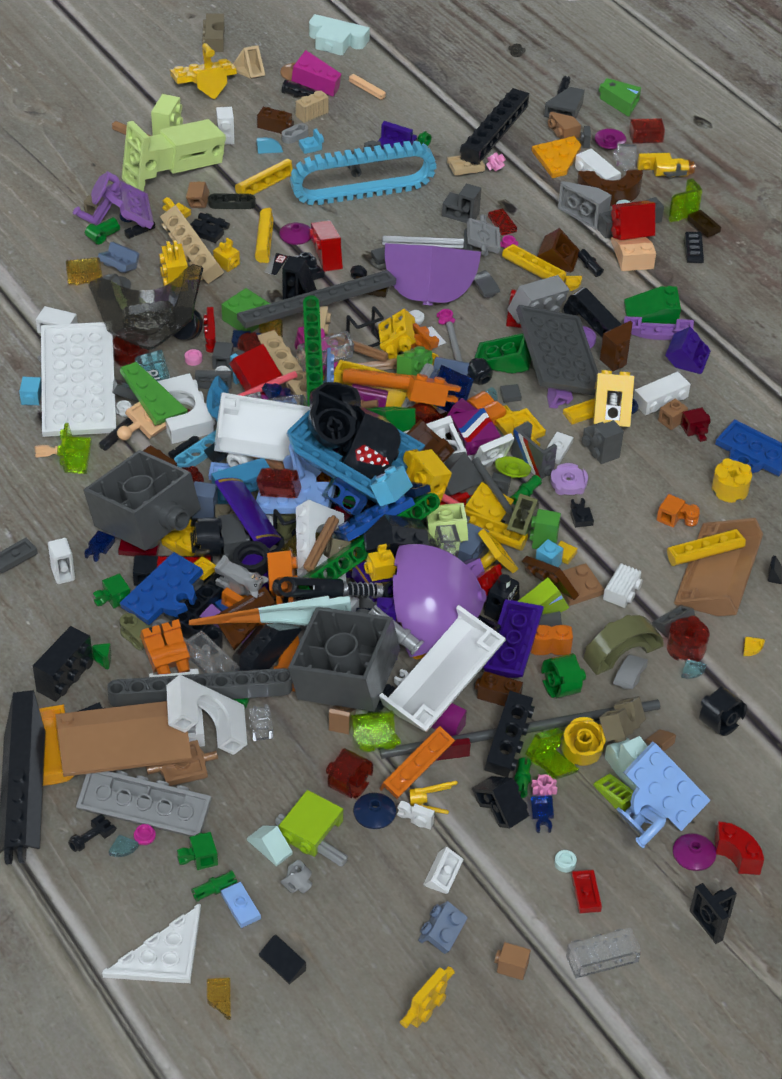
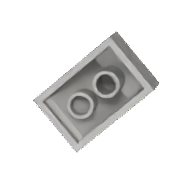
M562 181L560 183L558 209L597 230L599 214L610 210L611 195L600 188Z

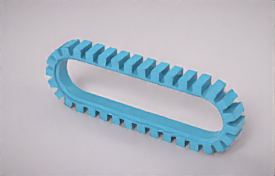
M410 141L403 142V147H401L400 142L394 143L393 148H391L390 144H385L384 150L378 145L374 146V151L370 147H364V153L358 148L354 149V154L351 153V150H344V156H342L340 151L334 152V157H332L331 153H324V159H322L321 154L314 155V160L312 161L309 156L304 158L305 164L300 161L296 164L297 169L293 168L290 183L299 201L313 205L316 200L318 205L324 204V199L329 204L334 203V198H336L337 202H342L343 196H346L347 201L353 200V195H356L357 199H362L363 193L368 198L373 197V192H375L376 196H382L383 190L388 195L392 194V189L396 193H401L403 187L406 192L412 191V186L419 189L422 187L421 182L426 185L430 181L428 177L433 178L437 164L430 148L423 143L421 145L420 142L414 141L411 146ZM412 156L420 157L424 160L421 169L409 176L309 190L302 186L305 177L311 172Z

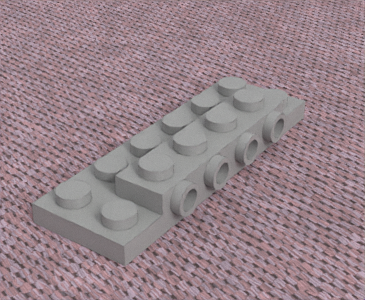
M119 770L116 773L106 771L86 774L76 805L78 810L102 814L103 816L140 825L148 824L152 828L189 837L203 831L212 797L209 795L189 791V788L182 785L172 787L169 786V783L157 780L156 783L148 781V778L137 775L136 778L130 777L128 773Z

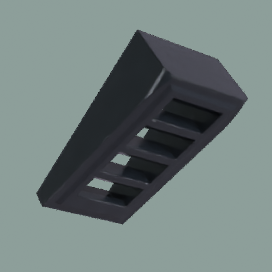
M685 232L684 247L687 263H704L701 232Z

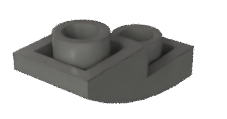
M486 270L476 273L473 283L478 287L479 293L484 298L493 297L496 293L500 292L495 280Z

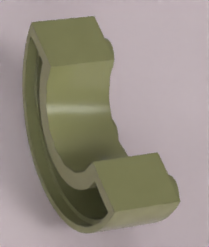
M626 615L615 622H609L592 642L586 646L583 659L592 671L598 675L612 669L618 658L631 648L640 646L646 653L663 647L664 642L662 636L646 617Z

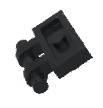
M201 212L198 215V218L201 220L195 219L190 224L200 238L216 243L224 235V229L222 228L228 229L230 223L226 222L225 219L215 218L209 213L204 214Z

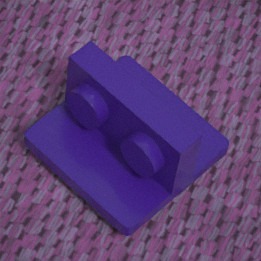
M387 121L381 124V138L378 141H380L382 149H384L385 144H390L391 148H393L394 143L398 142L403 147V142L410 141L412 146L413 142L417 140V135L413 134V129Z

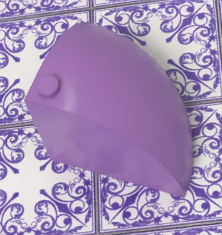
M385 243L386 269L396 278V285L393 286L402 296L411 300L423 301L422 305L433 306V302L446 303L459 298L472 284L479 267L481 256L479 251L428 245Z
M422 544L399 546L394 563L397 566V575H393L394 605L397 622H401L404 629H410V633L418 640L424 641L413 656L410 654L411 651L406 648L409 657L428 653L458 618L456 607L458 605L478 618L486 601V592L481 588L471 569L451 553L440 548Z

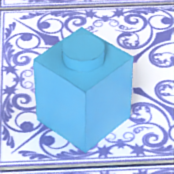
M41 377L22 378L19 390L21 405L40 404L42 395Z
M547 539L536 550V559L559 567L562 564L564 548Z

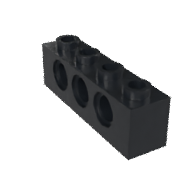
M509 691L487 757L485 771L503 777H508L510 771H515L518 759L514 758L516 753H521L524 743L520 739L522 735L526 736L529 724L526 723L527 717L532 718L535 709L534 706H531L532 697ZM513 715L519 716L520 719L514 718ZM507 733H513L515 736H509ZM501 751H508L509 754H503Z

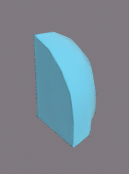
M263 137L256 139L258 154L283 152L282 146L273 138Z

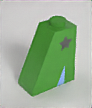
M606 78L599 87L600 99L630 117L640 100L641 87Z

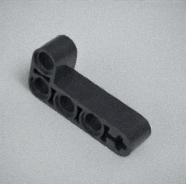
M585 287L571 294L563 308L565 314L575 316L580 314L602 338L603 333L622 325Z

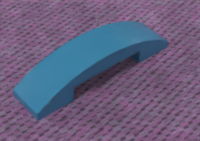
M219 375L213 380L207 395V409L216 421H218L221 393H229V387Z

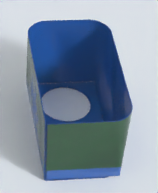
M339 477L332 478L322 493V496L349 515L360 514L367 503L365 495ZM332 485H337L340 488V495L337 498L328 496V491ZM344 497H354L356 503L352 509H346L343 506Z

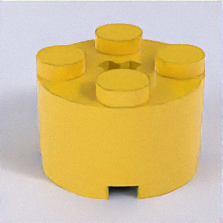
M729 458L723 459L715 468L712 491L714 490L716 496L725 502L732 503L738 499H745L748 496L752 479L751 466Z
M579 717L570 722L564 731L561 743L562 752L570 764L586 766L599 760L606 742L602 726L588 717Z

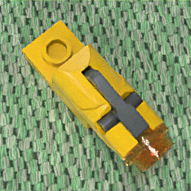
M639 153L637 169L654 170L655 176L686 177L694 174L695 163L690 161V159H672L670 153Z

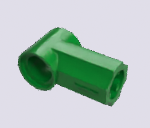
M112 217L99 225H88L85 229V235L94 243L100 245L106 240L107 236L120 230V225L117 219Z

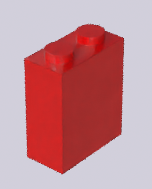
M646 200L612 205L611 232L613 238L626 240L655 236V202Z
M264 344L233 358L229 363L245 391L282 376ZM281 384L256 395H267L266 393L272 391V393L276 392L281 388Z

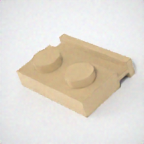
M461 155L447 157V163L450 164L449 167L454 175L485 171L483 161L476 165L461 160Z

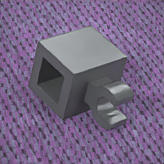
M216 341L212 354L213 369L219 366H227L230 369V356L235 353L241 355L245 352L242 350L234 352L233 343Z

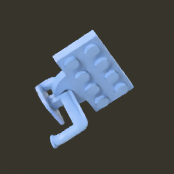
M290 443V455H287L283 461L287 474L282 477L279 483H261L256 498L257 503L265 514H273L274 509H277L280 514H296V507L308 499L331 508L332 502L322 496L329 482H317L316 477L322 471L313 467L295 453ZM332 485L328 491V496L331 498L334 497L336 485Z
M652 741L623 772L637 786L632 793L631 806L625 812L619 807L616 810L641 835L636 837L635 840L641 848H645V845L664 827L666 818L677 829L682 831L710 802V799ZM644 822L652 824L646 831L640 827Z

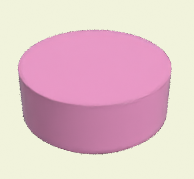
M196 349L188 350L185 353V362L191 366L199 365L202 362V353Z

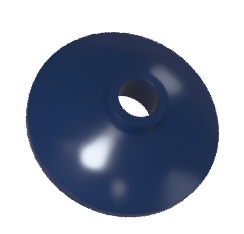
M381 793L365 794L354 805L355 819L359 824L369 829L387 827L396 816L395 803L391 798Z

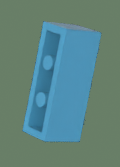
M260 458L211 473V483L215 484L217 479L238 478L244 482L250 492L260 489L261 483H273V471L266 460ZM217 487L219 500H226L221 491L219 490V488Z

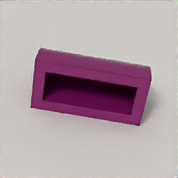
M451 703L431 728L436 730L441 726L450 736L459 735L466 724L467 710Z

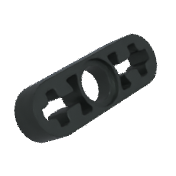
M214 193L209 195L208 205L212 209H253L256 206V198L252 194Z

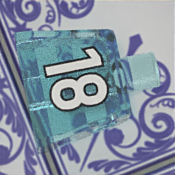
M162 350L135 358V362L145 369L156 381L170 378Z

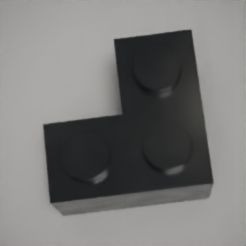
M491 776L472 788L479 806L491 808L499 827L510 829L530 816L527 811V804L521 798L518 791L519 786L513 778Z

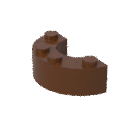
M637 169L626 170V175L619 180H605L600 178L595 171H579L577 184L600 188L611 195L610 206H612L619 200L632 202L637 198L641 189L643 171Z

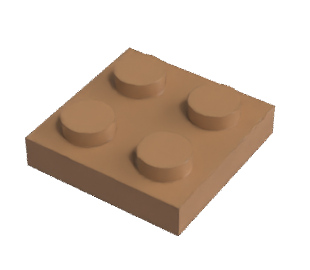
M586 563L563 570V573L579 594L573 600L561 593L569 606L604 595V588Z

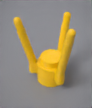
M452 781L424 788L409 789L410 805L414 806V804L434 810L436 813L448 814V810L426 806L423 803H427V793L451 789L458 782Z

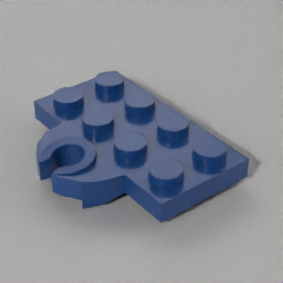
M735 419L716 439L715 445L729 451V459L751 466L752 473L765 469L777 476L781 475V442Z
M402 495L396 502L383 506L376 504L365 509L364 512L353 516L349 522L340 524L338 526L339 529L335 530L334 533L338 539L349 542L367 532L384 514L396 516L414 506L415 502L412 497Z
M173 552L120 602V606L127 612L136 615L148 625L163 612L169 616L178 617V614L188 611L186 604L180 603V600L187 599L191 605H194L197 597L192 584L204 574L203 570Z

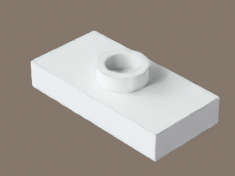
M556 432L548 447L553 444L557 445L555 464H560L573 443L574 437Z

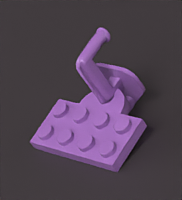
M108 171L98 178L92 189L93 204L96 205L101 197H103L94 214L90 215L82 211L80 207H76L73 210V215L98 225L113 203L120 207L121 215L126 220H133L139 226L149 229L154 224L148 194L119 180L116 175ZM108 180L113 182V184L107 185Z

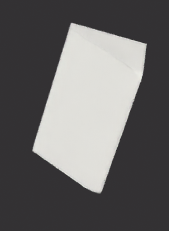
M445 847L438 852L423 885L447 894L464 859L448 847Z

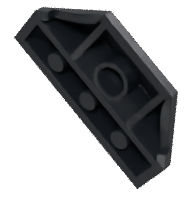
M384 514L364 534L365 551L369 553L378 552V545L387 544L386 550L390 549L393 556H396L397 550L401 545L422 544L437 548L434 538L421 520L416 518Z
M287 623L258 625L234 653L235 671L270 669L302 629Z

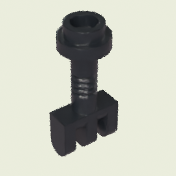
M100 814L91 820L92 829L81 836L73 835L68 844L74 852L82 851L85 849L84 843L98 834L105 839L113 834L117 828Z

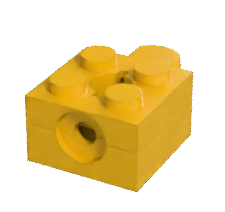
M177 240L172 241L173 245L170 244V241H166V246H161L162 253L159 254L160 264H162L160 274L161 277H164V288L168 289L169 294L189 292L188 265L182 244H177Z
M418 449L407 450L404 453L403 461L408 466L406 473L410 481L430 485L431 492L429 493H435L441 502L452 475L451 471L432 449L418 451Z

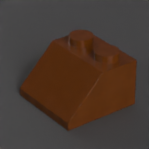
M558 228L544 236L537 257L563 271L571 273L575 268L580 250Z
M628 321L603 333L600 360L612 371L627 365L632 321Z

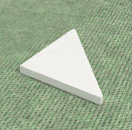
M197 904L193 910L178 917L160 933L157 932L148 938L136 950H131L118 959L116 964L108 969H104L102 972L103 978L190 984L201 904Z

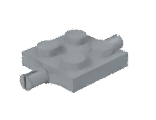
M484 214L480 215V220L469 217L467 221L468 244L481 248V254L484 256L489 254L488 251L498 254L501 249L499 227L487 223V217Z

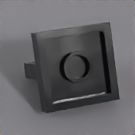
M701 883L695 886L690 912L714 943L717 944L724 939L737 893L730 887L726 890H719L712 895L706 886Z

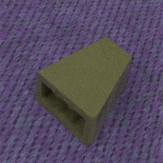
M519 494L507 530L525 536L533 528L531 523L533 516H537L539 509L538 499Z

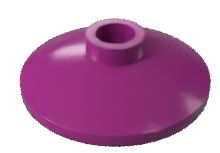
M602 129L595 134V142L603 148L617 149L625 145L626 136L616 129Z
M288 223L280 229V238L288 244L301 245L310 241L309 229L311 228L304 223Z
M691 833L682 835L675 841L673 856L682 867L692 871H702L714 863L716 849L708 838Z

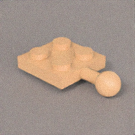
M138 402L125 412L133 424L121 426L117 431V436L121 440H128L132 432L139 428L150 439L166 429V422L155 426L141 403Z

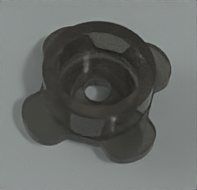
M516 43L508 47L513 57H520L526 52V49L521 44Z

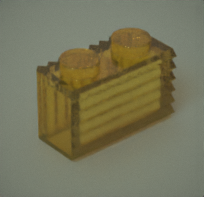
M99 257L74 259L73 261L66 260L68 285L97 283L102 278Z

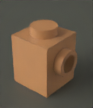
M206 182L189 183L186 199L190 208H206L210 193Z
M675 398L660 408L658 421L668 429L673 430L680 425L682 412L688 411V407Z
M504 942L502 950H498L494 963L498 964L497 973L523 980L529 964L531 950Z

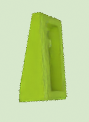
M610 773L593 784L615 809L619 807L625 812L631 806L630 802L634 791ZM608 781L610 782L607 786H603Z

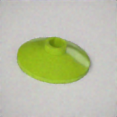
M505 456L495 461V468L511 478L526 477L531 473V466L522 459Z

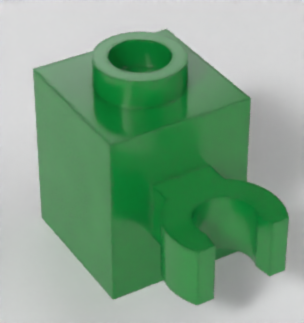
M120 573L102 580L103 591L97 590L93 593L96 598L94 602L97 606H102L106 601H109L113 609L120 606V602L130 593V588Z
M211 832L199 833L189 837L190 848H180L177 850L179 865L187 864L194 860L197 870L218 865V854Z

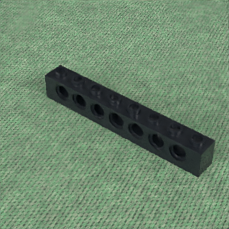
M514 88L509 93H506L504 99L500 100L497 107L493 108V111L487 115L480 126L461 145V160L479 165L528 107L530 93Z

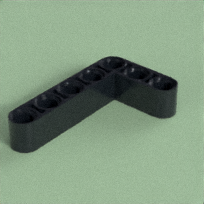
M218 573L210 577L195 592L197 599L194 605H191L189 600L184 602L188 611L178 614V617L173 616V620L179 619L183 637L210 653H217L223 648L221 629L213 624L189 625V620L201 618L200 615L211 604L215 606V602L222 599L224 588L217 586L215 580L219 579L220 576L224 578V576Z

